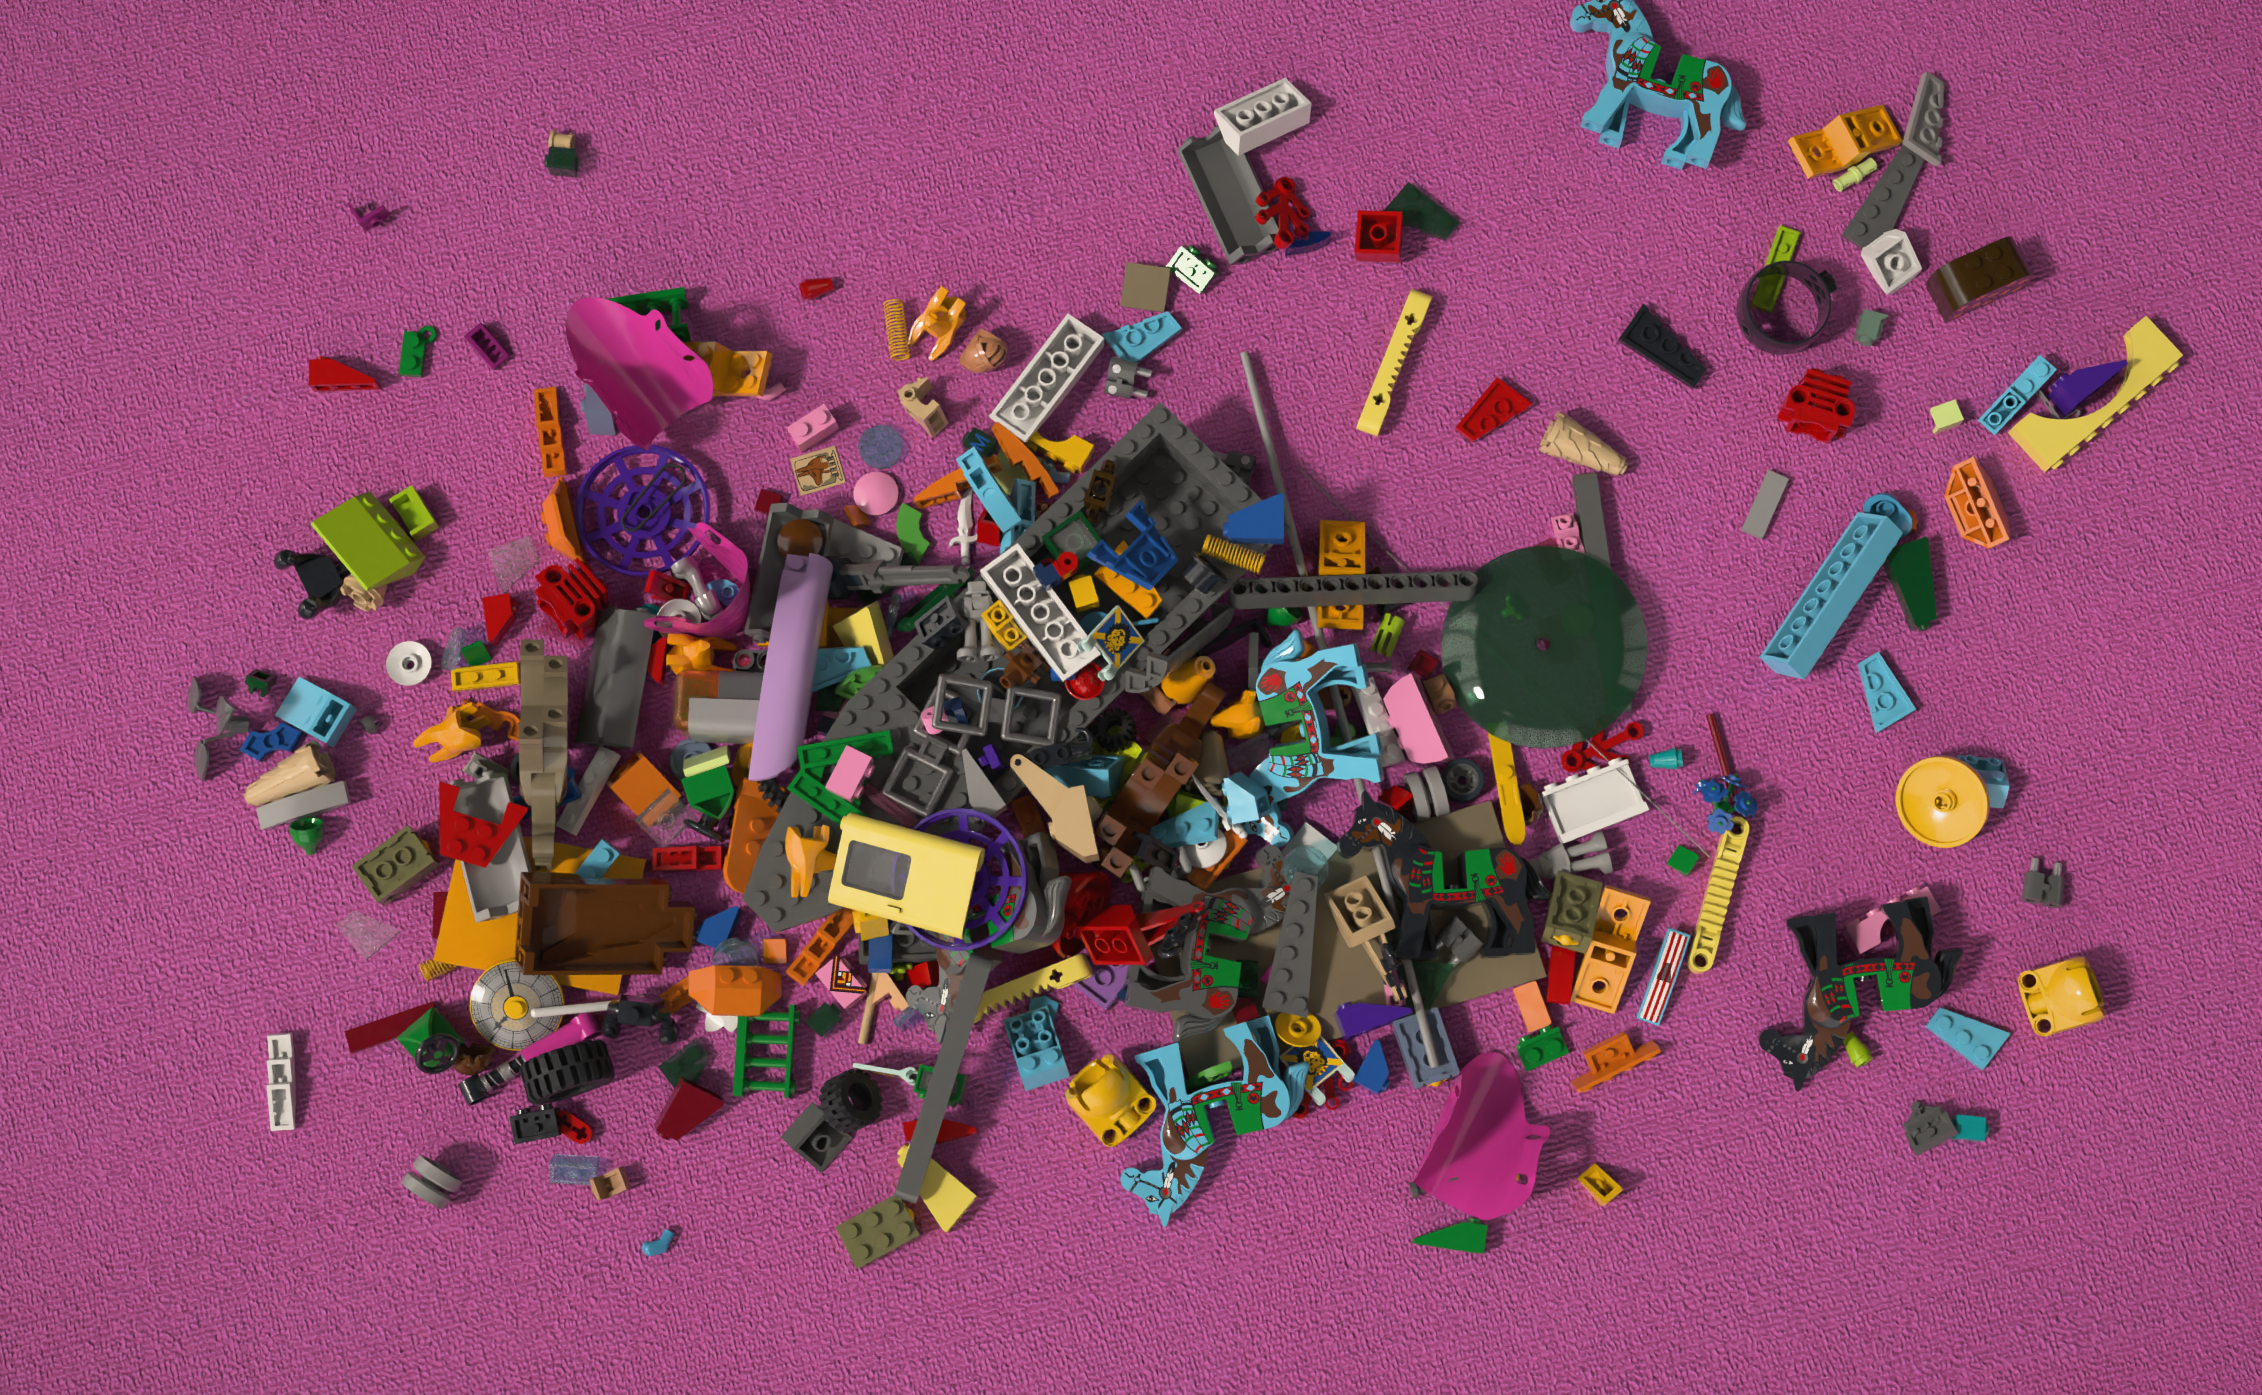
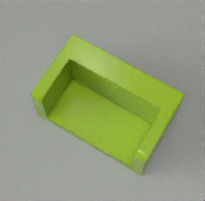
M412 485L389 499L410 530L409 533L416 541L439 528L433 515Z

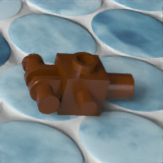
M1026 639L1018 645L1017 648L1021 649V651L1017 655L1011 650L1004 655L1010 661L1003 671L1005 674L1000 678L1001 685L1006 689L1011 688L1015 683L1018 686H1022L1028 680L1036 685L1041 679L1036 674L1038 668L1043 669L1044 673L1051 668L1043 656L1036 652V647L1032 648Z

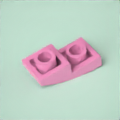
M1570 513L1551 517L1562 561L1585 557V550L1579 537V528L1574 514Z

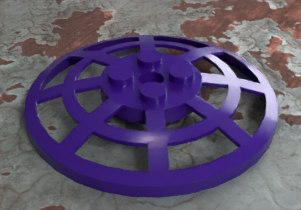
M637 445L627 446L613 451L602 458L585 476L575 503L577 530L582 542L593 557L613 571L629 576L647 577L650 570L636 571L628 569L632 559H648L661 556L665 566L653 570L664 573L672 570L670 567L674 563L692 555L699 547L700 542L696 539L691 548L674 562L669 553L682 540L686 532L689 531L687 528H695L697 525L690 522L691 503L689 496L699 489L701 490L704 502L703 523L709 524L711 507L709 493L697 469L679 453L656 445H650L648 451ZM641 453L659 455L656 468L639 467L628 470L622 459L629 455ZM668 458L675 460L692 474L696 481L685 488L682 487L638 531L628 532L622 527L621 518L646 487H637L632 478L633 476L653 475L654 477L667 464ZM615 463L620 475L607 485L603 493L599 494L589 490L596 477L607 466ZM663 470L624 520L626 527L630 529L636 528L646 519L639 517L640 509L649 508L651 514L667 498L659 490L662 478L672 483L676 488L681 484L679 480ZM624 481L628 492L622 496L620 501L610 498L609 496L613 490ZM585 499L599 503L597 518L600 530L589 534L586 532L583 518ZM683 500L685 508L684 520L672 517L671 506ZM606 506L617 509L618 522L606 526L605 523ZM668 526L680 529L676 537L669 544L665 545L661 534ZM624 530L631 536L628 547L624 548L618 544L611 535ZM605 538L612 548L624 554L619 566L605 559L591 542ZM653 539L657 550L649 552L636 551L640 540Z
M963 808L947 809L922 819L912 829L925 832L924 830L928 826L939 820L958 816L959 830L945 833L940 837L947 839L960 838V842L969 844V838H973L989 847L985 851L984 861L980 870L976 872L969 907L979 904L986 915L977 920L965 922L963 934L965 935V929L981 926L989 920H992L998 931L976 942L963 943L964 939L954 937V943L935 938L922 928L906 925L917 937L935 947L953 951L973 950L997 940L1016 921L1027 895L1028 869L1019 842L1000 821L977 810ZM968 816L985 820L997 827L1002 833L993 842L983 834L969 831ZM1008 840L1014 846L1019 857L1022 877H1010L1008 863L1003 852L1000 850ZM896 852L892 864L891 890L893 898L902 900L901 882H907L909 873H902V865L906 854ZM995 855L1001 864L1003 876H991L987 863ZM990 885L1002 886L1000 897L993 907L986 898ZM1009 886H1022L1017 907L1005 923L998 912L1006 901Z

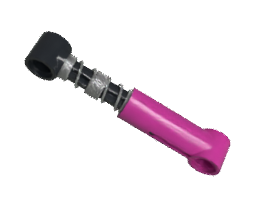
M592 1012L582 1013L573 1018L570 1023L522 1049L521 1056L514 1057V1060L510 1062L506 1061L500 1064L499 1068L496 1067V1070L491 1073L487 1072V1075H473L460 1082L458 1087L468 1106H472L487 1098L489 1091L493 1090L494 1086L501 1085L504 1080L509 1081L516 1075H519L521 1064L525 1061H529L533 1057L554 1049L585 1042L597 1036L602 1030Z

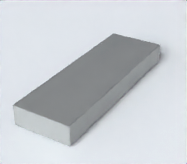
M1771 470L1766 472L1741 528L1742 532L1762 540L1789 478Z

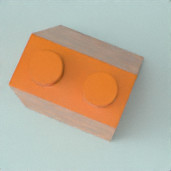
M639 750L618 768L606 782L647 827L650 824H657L663 817L662 813L667 808H674L680 801L678 798L681 794Z

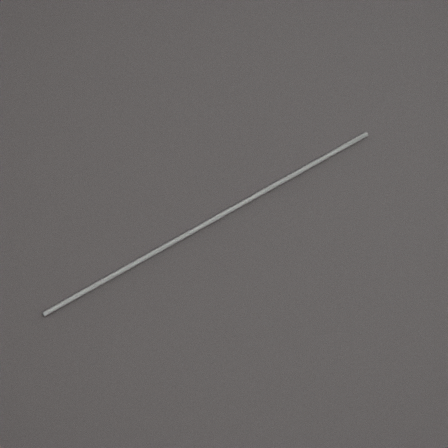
M1245 351L1240 353L1275 488L1277 494L1284 493V521L1290 526V530L1287 533L1299 577H1309L1249 352ZM1317 606L1308 607L1318 649L1328 648L1323 628H1317ZM1338 684L1330 685L1329 690L1342 739L1346 743L1352 741ZM1353 778L1361 805V794L1363 791H1366L1362 778ZM1379 847L1372 848L1388 911L1394 921L1395 928L1393 930L1398 943L1400 916L1387 875L1382 850ZM1402 960L1430 1068L1440 1067L1412 961Z

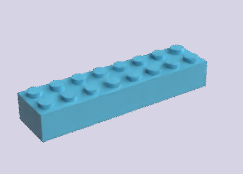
M1857 512L1759 658L1777 674L1805 679L1810 674L1819 657L1824 653L1831 639L1836 635L1843 621L1847 619L1856 602L1861 598L1868 584L1872 582L1874 575L1881 565L1884 564L1887 556L1893 547L1896 546L1903 532L1887 516Z

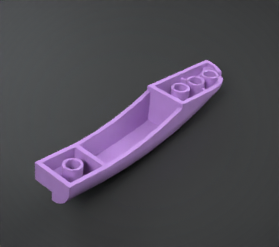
M809 553V557L787 554L762 681L748 778L750 781L768 780L778 776L779 773L790 768L799 757L797 746H803L811 705L821 631L833 572L832 563L817 554Z

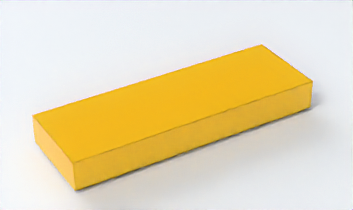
M517 661L451 669L452 691L461 692L521 685L520 663Z

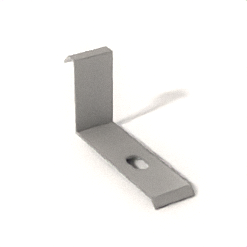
M2037 390L2035 394H2038L2055 419H2061L2042 391ZM2079 409L2063 419H2066L2075 413L2077 415L2076 418H2078L2080 416Z

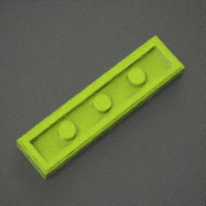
M1779 225L1765 266L1779 261H1791L1801 232ZM1768 275L1760 278L1750 307L1771 314L1785 275Z

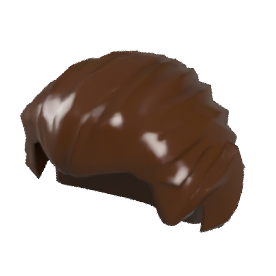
M1531 783L1518 787L1525 827L1536 822L1540 814L1543 813L1542 797Z
M463 1043L460 1046L459 1056L452 1067L465 1075L479 1074L491 1065L496 1049L477 1043H472L468 1048Z

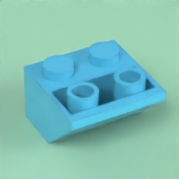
M1957 755L1958 759L1972 766L1984 780L1989 792L1990 807L2003 809L2010 787L2004 760L1994 757L1982 758L1973 755Z
M1236 772L1224 778L1222 790L1228 799L1227 814L1229 819H1232L1233 824L1260 820L1271 814L1266 789L1242 772Z

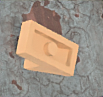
M879 973L873 1003L876 1005L891 995L892 998L889 1001L896 1011L901 1009L905 1013L911 1009L888 973Z

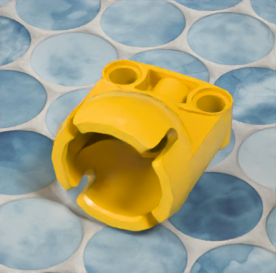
M2075 956L2024 971L2019 975L2018 984L2030 1023L2035 1033L2039 1036H2051L2099 1022L2106 1017L2102 993L2093 969L2089 968L2090 963L2086 956ZM2029 974L2036 978V984L2032 988L2025 984V978ZM2044 1019L2051 1023V1029L2047 1033L2040 1029V1022Z
M1111 1054L1104 1055L1102 1059H1095L1081 1069L1071 1080L1070 1088L1065 1091V1097L1069 1106L1097 1138L1108 1147H1114L1127 1138L1156 1108L1154 1097L1149 1094L1123 1062ZM1147 1098V1103L1143 1107H1139L1140 1100ZM1112 1129L1111 1137L1105 1139V1132Z

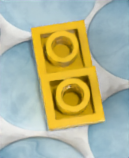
M1000 600L981 614L988 628L1006 652L1012 651L1027 638L1012 620L1014 617Z

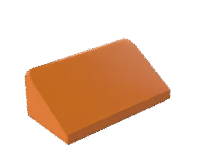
M1536 980L1512 989L1528 1033L1552 1025Z

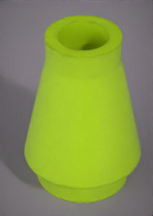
M1854 1032L1846 1035L1843 1043L1851 1063L1859 1068L1873 1059L1871 1056L1872 1051Z

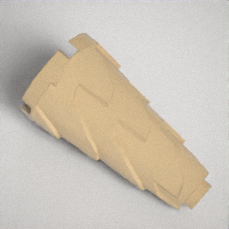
M1559 410L1555 414L1557 420L1556 422L1551 420L1540 442L1541 447L1538 448L1540 452L1598 471H1604L1614 476L1622 475L1628 466V462L1625 461L1626 457L1613 450L1611 446L1566 413Z
M313 740L295 750L294 754L277 763L278 766L260 776V779L246 787V792L244 793L246 802L256 807L333 782L335 780L333 777L336 776L327 752L321 754L318 751L322 746L317 741Z

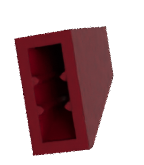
M681 1076L654 1124L656 1131H658L657 1134L666 1140H670V1138L676 1141L720 1109L725 1103L723 1097Z

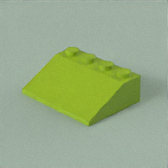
M371 491L352 497L311 523V526L365 591L415 574L425 559L424 554Z

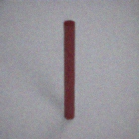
M1715 713L1708 714L1706 718L1723 776H1729V774H1732ZM1725 781L1726 788L1728 790L1730 783ZM1736 785L1729 797L1731 803H1736L1734 800L1735 795H1738Z

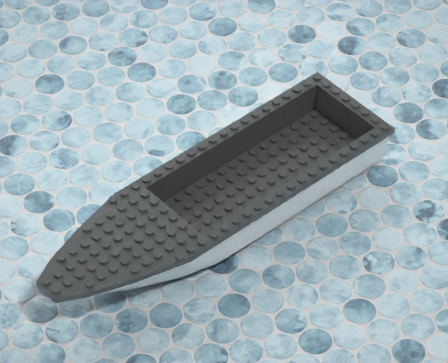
M1161 402L1147 413L1004 551L1006 552L1018 543L1035 566L1043 559H1054L1044 545L1042 536L1078 511H1081L1086 517L1087 508L1084 506V499L1094 469L1100 471L1103 461L1108 459L1115 462L1113 475L1117 476V483L1107 514L1101 512L1096 523L1089 522L1093 529L1113 550L1123 540L1129 547L1142 532L1125 515L1141 500L1145 505L1144 511L1148 517H1152L1156 524L1154 526L1160 536L1165 537L1179 559L1154 586L1162 599V603L1149 619L1159 618V622L1134 626L1145 641L1117 670L1112 680H1105L1104 688L1097 697L1090 700L1074 698L1068 692L1065 681L1051 680V668L1046 673L1040 667L1038 668L1036 674L1041 679L1036 685L1030 680L1023 684V687L1061 694L1056 744L1063 743L1069 745L1081 734V732H1076L1075 728H1087L1125 691L1126 670L1133 667L1145 671L1147 669L1148 654L1153 652L1162 655L1247 572V567L1243 569V567L1240 568V565L1238 567L1236 564L1233 566V562L1229 564V562L1226 563V560L1224 562L1222 559L1219 561V557L1218 559L1212 558V555L1209 557V555L1204 553L1202 555L1213 562L1227 576V583L1218 581L1206 595L1196 589L1183 576V572L1194 561L1191 552L1193 550L1199 553L1202 552L1208 534L1212 535L1208 549L1215 536L1211 551L1216 539L1219 538L1214 554L1220 539H1222L1218 554L1225 540L1222 550L1223 554L1228 542V536H1223V522H1228V515L1263 500ZM1104 483L1094 491L1098 500L1100 496L1107 492L1104 488ZM1284 522L1285 535L1290 530V526ZM1230 543L1228 544V547H1227L1225 556H1226V554H1227V552H1228V549H1229V547H1230ZM1232 544V547H1231L1230 552H1229V556H1230V554H1231V552H1232V549H1233L1234 544ZM1236 544L1232 559L1239 545L1235 561L1243 546L1239 561L1246 548L1243 561L1248 549H1250L1246 563L1252 550L1253 554L1250 563L1257 551L1254 559L1255 563L1259 553L1260 559L1262 554H1265L1275 544ZM1095 562L1078 575H1091L1099 600V607L1077 613L1069 587V581H1073L1072 579L1069 580L1067 578L1052 588L1079 625L1087 614L1103 612L1108 615L1116 605H1119L1131 622L1146 620L1144 616L1094 577L1095 572L1101 567V564ZM980 574L974 581H985V580L982 578V576H981V574ZM986 583V591H989L994 604L999 599ZM968 587L954 599L959 613ZM976 623L978 662L957 660V651L965 646V629L938 650L922 644L918 634L846 703L822 742L890 730L894 755L873 758L875 769L871 777L866 778L859 810L868 817L910 829L925 818L882 797L881 790L903 748L909 747L919 752L925 739L916 736L913 733V728L933 689L937 685L940 674L980 680L989 670L1006 668L1010 661L1004 657L1007 652L993 633L994 646L1000 649L1001 658L988 662L980 659V623ZM1027 637V643L1033 648L1034 645ZM1018 646L1012 650L1016 655L1021 651V649L1017 648ZM1102 654L1092 661L1102 669L1109 665ZM947 684V689L981 705L976 688ZM1023 696L1019 707L1013 711L1011 732L1047 738L1052 701ZM965 708L969 722L974 712ZM988 722L987 734L983 737L972 735L966 749L977 763L976 760L986 755L983 750L984 747L990 744L997 747L1005 768L999 771L993 770L991 766L984 770L980 769L1007 806L1026 787L1011 768L1010 759L1016 754L1028 757L1031 751L1042 746L1003 740L1001 738L1002 724ZM943 730L936 735L957 745L963 733ZM946 751L941 763L952 768L953 774L932 814L947 809H972L969 802L963 755L957 756ZM908 758L892 791L925 807L942 774ZM836 765L825 767L821 781L822 785L826 786ZM792 792L789 794L759 851L742 898L775 933L827 917L845 908L828 902L834 870L813 874L807 897H801L800 891L798 898L791 897L792 867L787 859L785 850L787 828L798 827L801 837L813 839L815 826H829V841L825 850L838 854L843 831L838 824ZM958 816L939 820L928 826L924 831L928 834L941 836L945 833L959 830ZM968 816L969 831L979 833L988 824L984 825L981 820L977 822L974 817ZM960 838L951 839L960 842ZM855 840L850 841L841 883L873 893L890 886L892 864L896 851ZM907 854L902 865V873H909L911 857Z

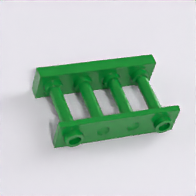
M685 287L607 298L640 315H647L653 309L658 310L660 313L672 311L673 325L668 326V328L682 342L691 341L687 323L682 324L681 309L689 308ZM659 320L655 322L656 331L660 329Z
M790 1004L789 1012L765 1011L759 1017L738 1016L733 1096L745 1098V1093L749 1092V1090L784 1091V1098L792 1099V1094L796 1093V1080H793L796 1024H800L801 1011L797 1010L795 1004ZM754 1020L788 1021V1035L753 1034V1032H750V1022H754ZM752 1043L787 1045L786 1059L751 1057V1055H748V1047L752 1046ZM751 1067L786 1068L785 1082L750 1081V1078H747V1069H751Z

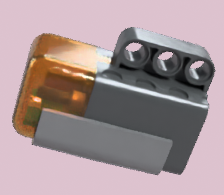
M768 650L738 651L734 656L733 672L689 669L679 672L675 679L673 723L683 737L692 738L693 742L753 743L765 669L762 663L767 657ZM746 657L751 659V663L748 666L743 667L739 665L741 659Z

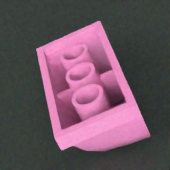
M1413 674L1401 678L1390 687L1383 698L1389 716H1387L1389 725L1392 729L1395 728L1399 735L1396 737L1400 749H1405L1411 762L1423 764L1444 762L1448 764L1455 760L1420 678Z

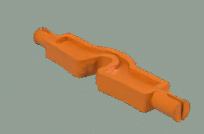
M466 698L462 700L466 704L471 702ZM480 702L475 704L478 710L471 714L472 717L477 718L484 714L487 715L491 722L487 726L496 732L506 722H509L510 728L507 737L518 742L520 722L518 717L506 711H495Z

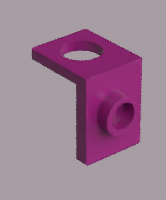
M346 203L365 231L378 227L382 224L383 220L390 216L384 205L360 218L351 203Z

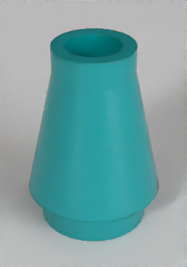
M1674 747L1649 755L1651 768L1678 770V767H1683L1681 749H1675Z

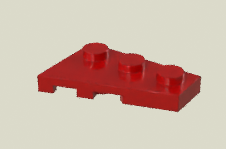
M1496 377L1459 422L1455 430L1474 443L1530 408L1532 403Z

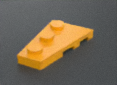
M1123 540L1114 551L1120 556L1128 548V545ZM1103 565L1094 574V577L1146 619H1149L1162 603V599L1154 587L1149 591Z

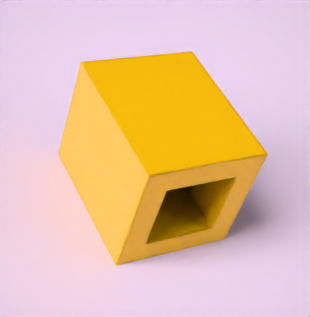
M1077 575L1072 578L1073 581H1069L1077 613L1100 606L1091 575Z

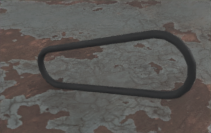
M670 463L664 465L621 518L622 527L628 532L638 531L683 487L686 481L685 470L678 464ZM668 467L680 469L683 475L681 484L636 528L630 529L626 527L624 523L626 516L663 470Z

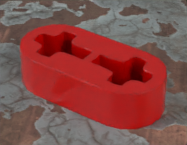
M567 1110L558 1111V1117L567 1115V1122L572 1124L571 1127L568 1125L560 1126L562 1134L578 1144H586L593 1139L594 1130L590 1124ZM575 1127L578 1129L586 1128L587 1138L582 1137L579 1139L580 1134L574 1130Z

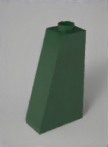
M1926 536L1893 548L1883 564L1910 631L1916 629L1919 632L1931 628V624L1937 619L1929 540Z

